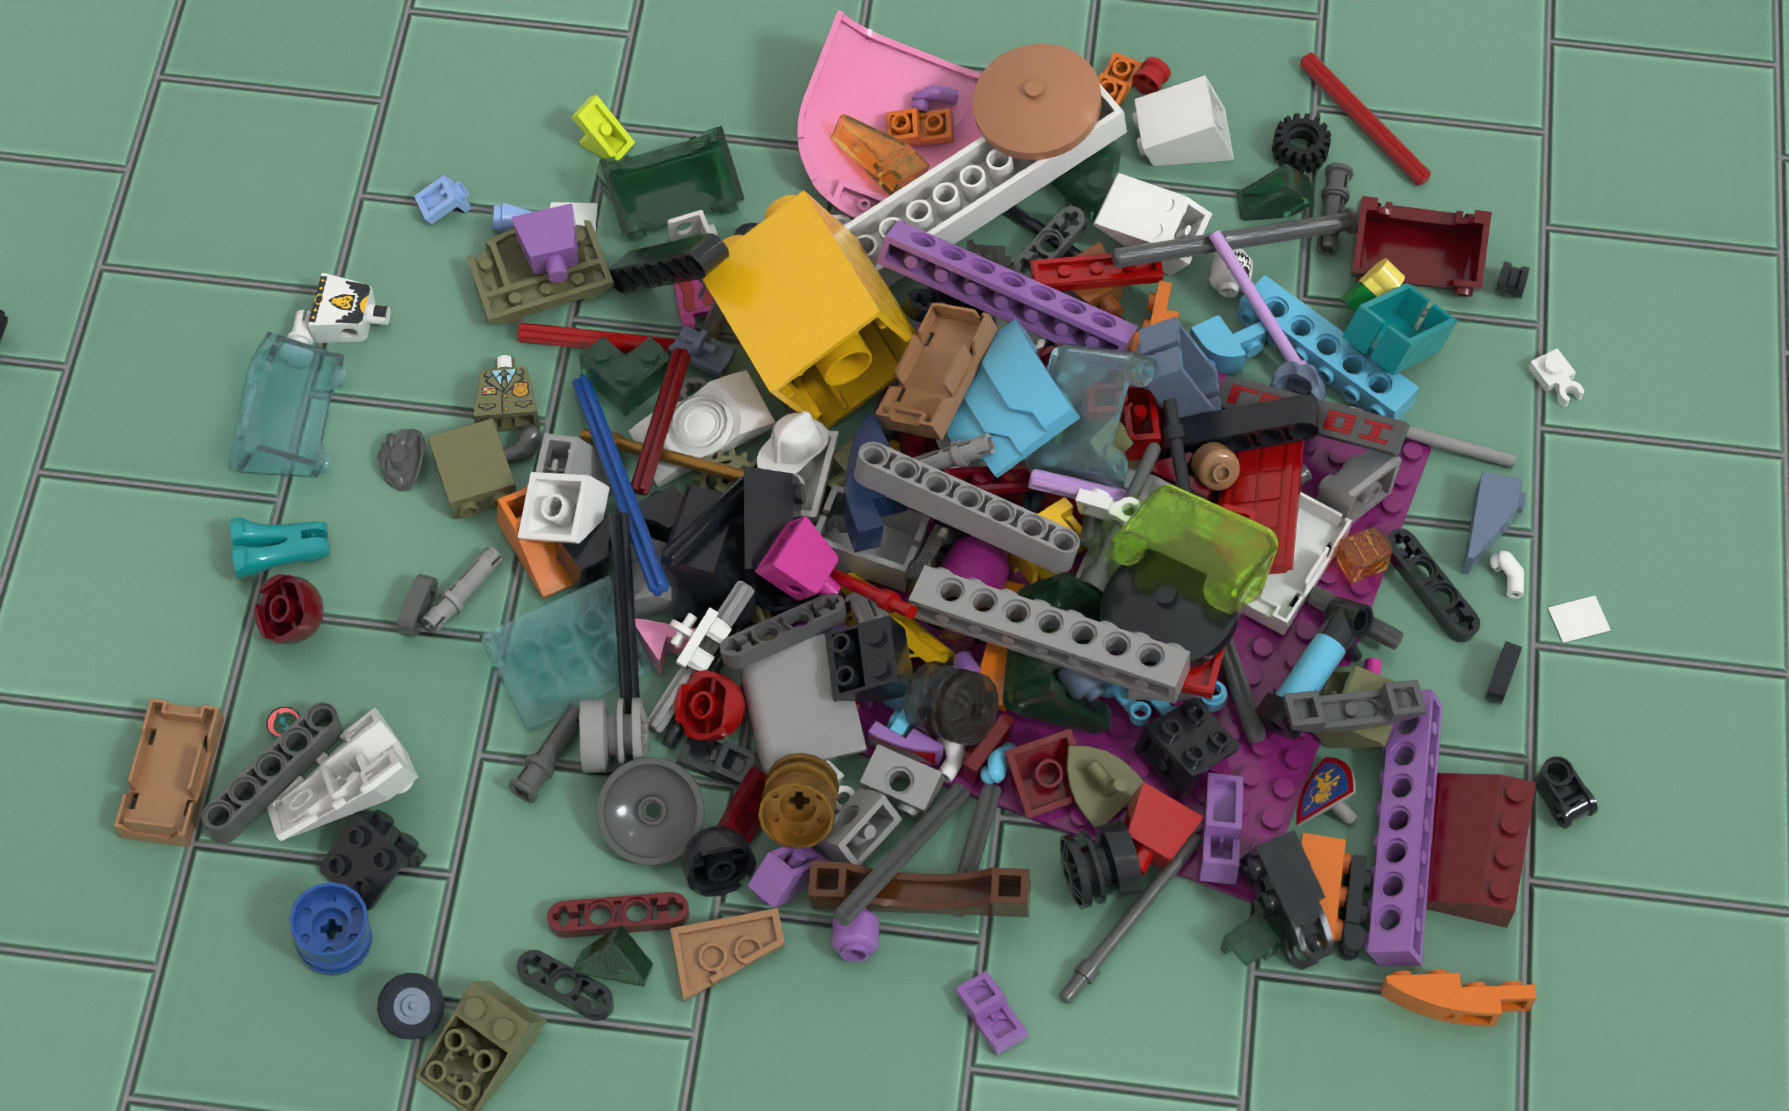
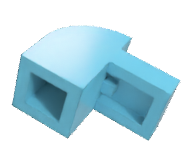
M1219 315L1191 327L1190 336L1207 358L1215 362L1217 371L1228 375L1243 371L1245 358L1254 357L1264 349L1267 330L1261 321L1232 334Z

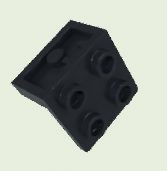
M1194 697L1146 725L1133 750L1170 791L1181 800L1191 793L1202 773L1237 753L1241 746L1205 706Z

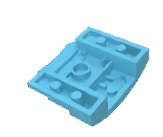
M1016 319L996 332L946 432L951 442L970 440L989 433L990 438L992 437L995 443V454L975 460H984L997 478L1080 419L1079 414L1067 395L1054 382L1036 353L1038 350L1031 338Z

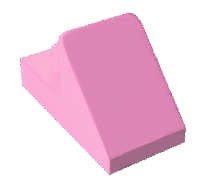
M635 618L636 640L659 674L662 675L668 652H672L679 657L690 639L686 637L678 648L670 643L677 631L671 628L669 624Z

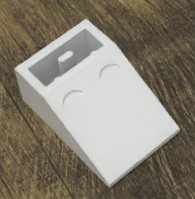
M1118 173L1093 225L1125 247L1203 235L1212 213L1187 196ZM1193 256L1161 261L1163 272L1171 277L1188 266Z

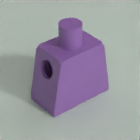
M572 203L512 217L517 241L532 272L537 275L547 272L549 281L553 283L566 280L568 277L566 268L578 264L577 224Z

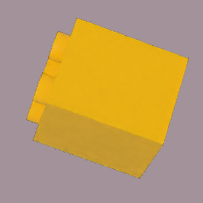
M803 190L797 196L786 195L774 201L765 212V220L745 235H733L724 239L723 242L729 250V257L702 280L770 393L798 413L803 411L809 412L813 420L822 423L829 430L897 380L894 371L913 334L917 335L918 338L919 335L857 237Z

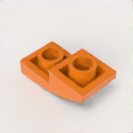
M1114 52L1104 73L1100 72L1098 80L1120 107L1133 87L1132 77L1137 70L1141 69L1142 62Z
M917 108L886 113L887 142L889 144L932 145L955 142L953 113L950 108L919 113Z

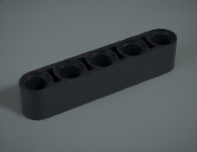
M1296 395L1179 418L1180 424H1183L1186 439L1183 441L1185 453L1193 452L1194 454L1198 448L1210 442L1221 443L1233 453L1308 440L1314 438L1319 433L1318 400L1311 395ZM1166 421L1162 422L1159 426L1161 434L1159 458L1161 460L1172 457L1170 444L1165 441L1163 428L1166 427Z

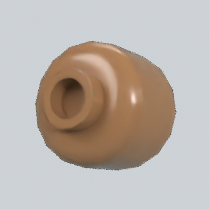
M1210 442L1204 444L1196 450L1192 457L1191 467L1194 476L1204 487L1211 490L1221 491L1227 489L1235 483L1239 476L1240 465L1238 458L1228 447L1221 443Z

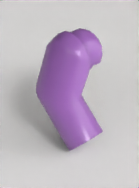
M931 85L914 93L912 96V108H917L922 113L929 110V103L934 101L955 105L958 100V90Z

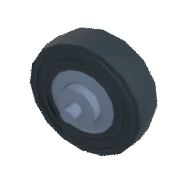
M405 973L395 976L384 985L378 996L377 1012L380 1022L389 1033L401 1039L415 1040L427 1036L437 1028L444 1014L445 1002L442 991L434 980L423 974Z

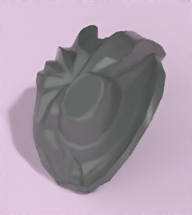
M402 429L397 435L390 433L387 435L386 443H381V449L378 450L377 458L380 461L381 470L386 481L391 487L399 491L411 489L418 479L425 448V441L419 430Z

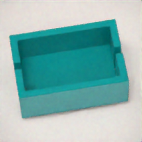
M1406 283L1359 305L1342 337L1350 342L1356 351L1363 354L1370 353V358L1376 362L1382 371L1395 375L1440 352L1458 320L1437 304H1433L1419 329L1416 330L1414 327L1430 299Z

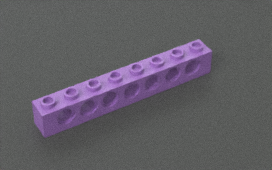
M900 220L885 235L876 262L1007 322L1016 319L1025 330L1054 343L1073 347L1081 355L1115 370L1119 368L1128 354L1138 328L1137 325Z
M1432 689L1421 690L1427 709L1426 714L1394 723L1386 746L1383 747L1385 768L1380 771L1382 800L1377 803V816L1380 821L1379 833H1376L1374 836V849L1377 854L1376 866L1371 868V882L1374 886L1373 899L1368 901V915L1371 920L1370 932L1366 933L1364 941L1366 952L1379 967L1422 966L1443 704ZM1415 727L1413 731L1407 733L1410 729ZM1412 759L1410 763L1404 765L1408 760ZM1410 791L1406 796L1401 797L1405 792ZM1407 823L1404 828L1398 830L1402 824ZM1405 855L1401 861L1395 863L1400 856ZM1402 888L1397 895L1392 896L1397 889ZM1399 921L1395 928L1389 930L1393 923Z

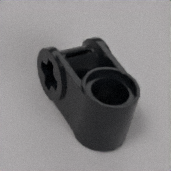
M1554 756L1544 762L1535 778V787L1560 827L1567 829L1578 818L1584 815L1592 816L1598 812V806L1593 794L1584 785L1567 759ZM1547 773L1557 775L1561 782L1551 780Z

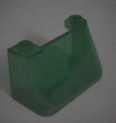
M722 126L706 130L707 134L698 137V141L697 137L693 136L688 141L632 157H629V155L623 156L621 163L615 159V156L599 160L596 169L622 238L628 237L629 242L643 239L648 236V231L668 226L667 221L669 219L703 210L704 215L720 211L721 215H726L739 210L738 205L745 198Z
M1067 572L1026 585L1017 592L1021 597L1031 600L1040 599L1046 601L1052 607L1064 611L1074 610L1086 618L1098 622L1101 621L1100 603L1102 595ZM1014 618L1010 621L1017 623L1023 621L1024 619ZM1046 629V630H1044L1043 632H1045V633H1054V632H1056L1057 630H1055V629ZM1082 639L1077 641L1076 643L1087 644L1090 641ZM1007 649L1003 688V705L1006 709L1022 717L1068 729L1071 728L1072 730L1091 735L1110 730L1111 708L1109 705L1101 700L1088 702L1086 697L1081 700L1072 699L1065 689L1066 686L1058 678V671L1061 666Z

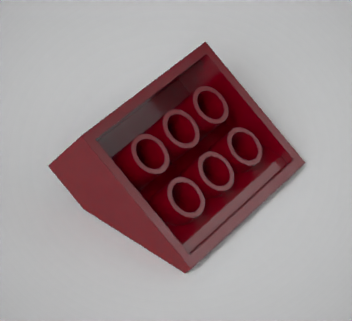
M1437 773L1427 910L1500 927H1508L1516 910L1536 782L1502 774Z

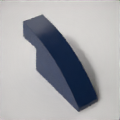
M874 413L866 416L854 438L843 492L844 518L854 553L880 547L884 530L881 517L907 511L906 505L864 487L854 479L853 473L858 452L863 444L877 442L890 447Z

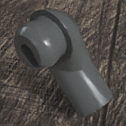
M528 424L522 429L516 444L503 447L507 462L510 463L533 457L542 441L541 429L534 424Z

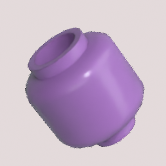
M866 907L848 926H842L839 921L833 918L832 947L840 954L842 959L850 962L865 961L879 947V919L873 912L868 911Z

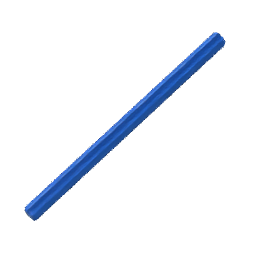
M580 375L579 378L573 380V389L619 512H626L629 515L631 544L648 589L655 596H661L663 592L669 590L668 580L593 383L586 375Z

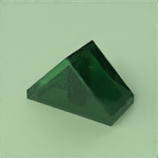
M621 924L582 949L573 966V973L644 987L651 974L653 963Z

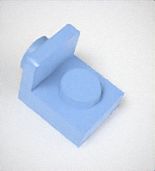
M446 175L441 176L414 196L425 220L430 224H434L456 207L465 213L471 210L467 201L469 197L467 189L460 181L454 182Z

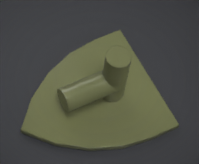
M1068 746L1066 767L1069 787L1075 803L1096 830L1097 826L1107 824L1131 801L1134 791L1144 781L1122 759L1105 750L1090 746Z

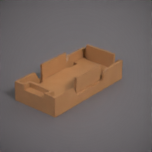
M942 303L931 304L918 329L919 338L913 334L894 371V375L900 382L899 386H889L875 413L886 429L943 440L998 330L989 313L983 312L979 316L974 309Z
M150 698L141 729L142 736H140L128 777L129 792L124 793L114 824V828L120 838L190 847L224 723V717L219 707L202 705L201 708L169 704L168 700ZM154 734L155 738L153 741V745H150L152 736ZM206 738H207V748H208V752H206V750H205V748H206V746H205ZM137 798L135 809H132L134 800Z

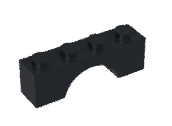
M675 486L665 490H657L648 498L638 502L651 538L665 543L668 542L683 496ZM604 517L603 521L579 544L558 542L557 561L578 589L608 575L611 551L610 517Z

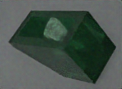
M1288 164L1280 166L1236 193L1240 217L1244 221L1290 218L1314 204L1309 177Z

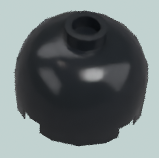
M727 826L708 827L692 836L685 846L682 857V866L689 888L693 891L694 888L698 889L703 896L707 897L722 896L736 891L741 887L739 881L744 879L747 874L750 879L757 865L754 853L747 839L737 830Z

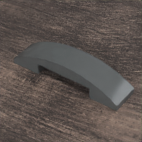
M1418 680L1384 683L1382 688L1378 690L1319 696L1318 690L1287 693L1282 697L1291 729L1304 732L1330 733L1369 729L1425 715L1427 712Z

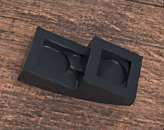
M687 737L676 763L683 768L709 778L740 786L747 772L752 768L757 753L726 739L722 744L718 741L705 742Z

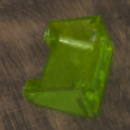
M1168 484L1152 491L1119 529L1110 542L1106 558L1122 565H1134L1142 559L1147 548L1173 558L1207 574L1203 590L1206 600L1213 607L1231 615L1261 597L1277 553L1278 540L1275 533L1268 527L1179 487Z

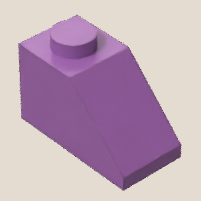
M783 846L767 853L748 887L757 893V897L763 903L776 908L792 901L809 884L811 861L829 862L830 860L814 846L801 849Z

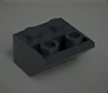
M890 615L825 633L833 699L838 701L885 702L914 694L906 630Z

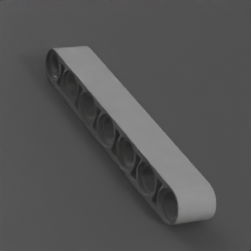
M867 442L860 447L853 474L854 479L862 486L886 495V497L1051 572L1065 573L1072 568L1080 544L1079 536L1073 530L881 443Z

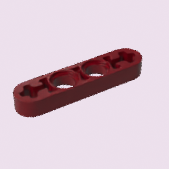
M676 892L560 901L551 906L547 914L549 928L554 935L560 938L670 930V928L686 924L690 912L687 899L683 895ZM670 904H676L679 910L676 913V917H669L667 911ZM636 905L642 906L647 910L645 918L637 922L629 920L626 916L627 911ZM652 905H657L658 919L653 920ZM600 908L608 910L611 914L610 919L601 925L595 924L590 920L591 914ZM579 911H584L583 915L586 925L580 924ZM562 913H568L570 918L567 926H561L558 921Z

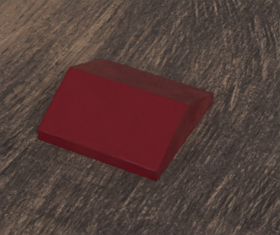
M1071 728L1004 751L1011 786L1026 819L1075 802L1069 787L1066 767L1068 746H1077Z

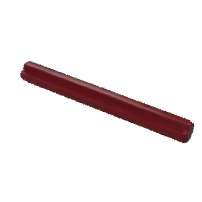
M676 347L672 350L631 481L632 489L636 495L646 496L650 492L691 355L685 348Z

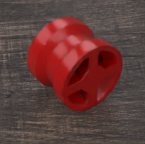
M1147 57L1143 61L1141 69L1137 70L1133 75L1132 82L1138 91L1148 95L1162 89V84L1166 83L1171 77V71L1168 65L1161 59Z

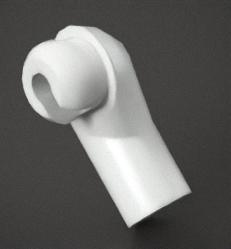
M1502 550L1500 553L1492 554L1490 557L1491 568L1496 572L1503 570L1507 576V597L1512 599L1522 598L1524 596V569L1511 552Z
M944 730L938 735L937 742L943 745L947 758L938 771L943 773L945 782L951 783L963 765L961 761L966 751L962 736L955 730Z

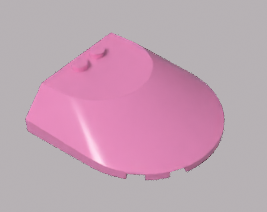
M838 10L804 95L798 117L797 136L799 152L805 171L812 184L832 206L855 219L981 138L982 135L978 130L973 113L972 99L976 83L982 73L964 68L882 36L863 27L847 17L843 11ZM931 85L958 90V100L955 105L934 101L929 103V110L927 111L951 109L953 113L955 142L932 145H896L887 142V112L911 109L914 93Z

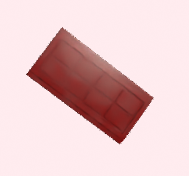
M1304 440L1234 453L1239 460V476L1233 485L1219 492L1217 512H1222L1224 504L1258 511L1242 577L1281 574L1293 570Z

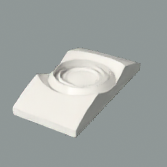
M744 370L710 381L694 395L677 402L663 448L703 459L708 455L714 459L717 457L718 450H721L724 454L772 429L776 423L748 371ZM653 413L629 430L634 441L644 443ZM659 461L654 480L657 486L660 487L691 471V469Z

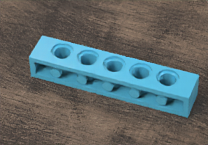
M1266 275L1254 285L1271 313L1277 316L1275 317L1276 321L1301 361L1305 360L1307 364L1314 366L1323 383L1330 385L1341 393L1346 401L1356 404L1366 412L1400 420L1414 405L1419 391V387L1400 373L1392 375L1382 371L1376 362L1370 358V353L1363 354L1353 349L1351 343L1342 337L1343 331ZM1243 295L1240 298L1236 317L1240 319L1243 325L1249 327L1261 320L1246 296ZM1267 331V342L1273 347H1277Z

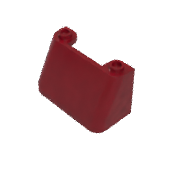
M1362 196L1356 209L1357 227L1354 233L1351 276L1357 277L1356 282L1375 264L1387 258L1405 276L1402 284L1408 283L1410 285L1453 290V295L1472 297L1473 292H1478L1482 289L1492 212L1475 210L1474 214H1465L1463 217L1464 211L1459 210L1455 213L1396 206L1392 205L1393 202H1386L1381 207V203L1378 202L1376 197Z

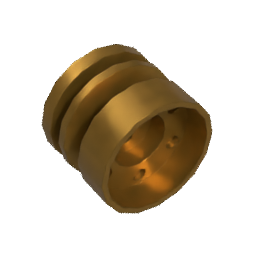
M806 753L788 754L774 762L767 772L758 814L761 827L771 840L784 847L801 849L812 847L827 837L832 830L840 787L837 774L829 763L816 755Z

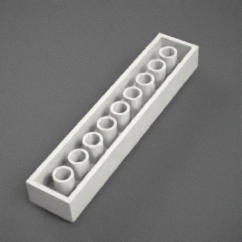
M1100 84L1102 107L1099 119L1086 139L1072 150L1049 159L1023 160L999 152L982 136L844 226L857 237L889 287L905 276L876 262L885 235L898 220L952 244H956L1127 133L1124 111Z

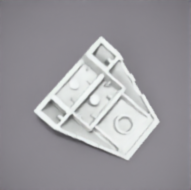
M376 708L369 711L339 736L343 742L329 756L324 752L315 759L319 766L305 779L298 776L267 806L275 835L280 841L390 800L396 794H402L411 788L414 781L418 778L406 749Z

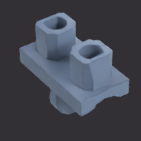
M686 325L681 329L676 341L668 348L669 355H671L672 350L676 347L687 349L691 355L688 367H697L707 372L708 376L714 379L722 377L736 355V348L712 338L710 331L703 329L699 332Z

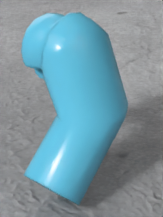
M1007 742L991 752L988 757V766H983L980 770V777L984 783H1000L1005 778L1007 764L1004 751L1016 747L1015 744Z

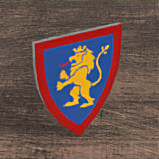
M1324 757L1312 772L1298 801L1296 812V825L1298 827L1329 809L1346 825L1355 821L1357 815L1343 802L1356 794L1354 772L1346 762L1338 758Z

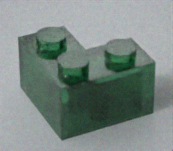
M1113 141L1050 183L1073 206L1080 208L1085 218L1091 224L1094 223L1114 181L1111 176L1119 171L1121 148Z
M603 336L579 355L581 375H586L588 379H591L594 388L626 417L660 390L671 355L649 337L625 356Z

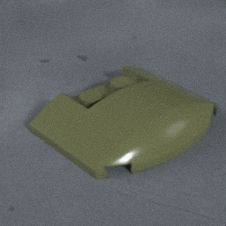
M584 220L585 226L577 225L578 264L566 268L568 277L559 283L549 281L547 272L538 275L532 272L517 241L514 228L485 243L487 248L475 259L473 254L467 258L489 324L522 322V317L583 299L586 303L614 286L591 221Z

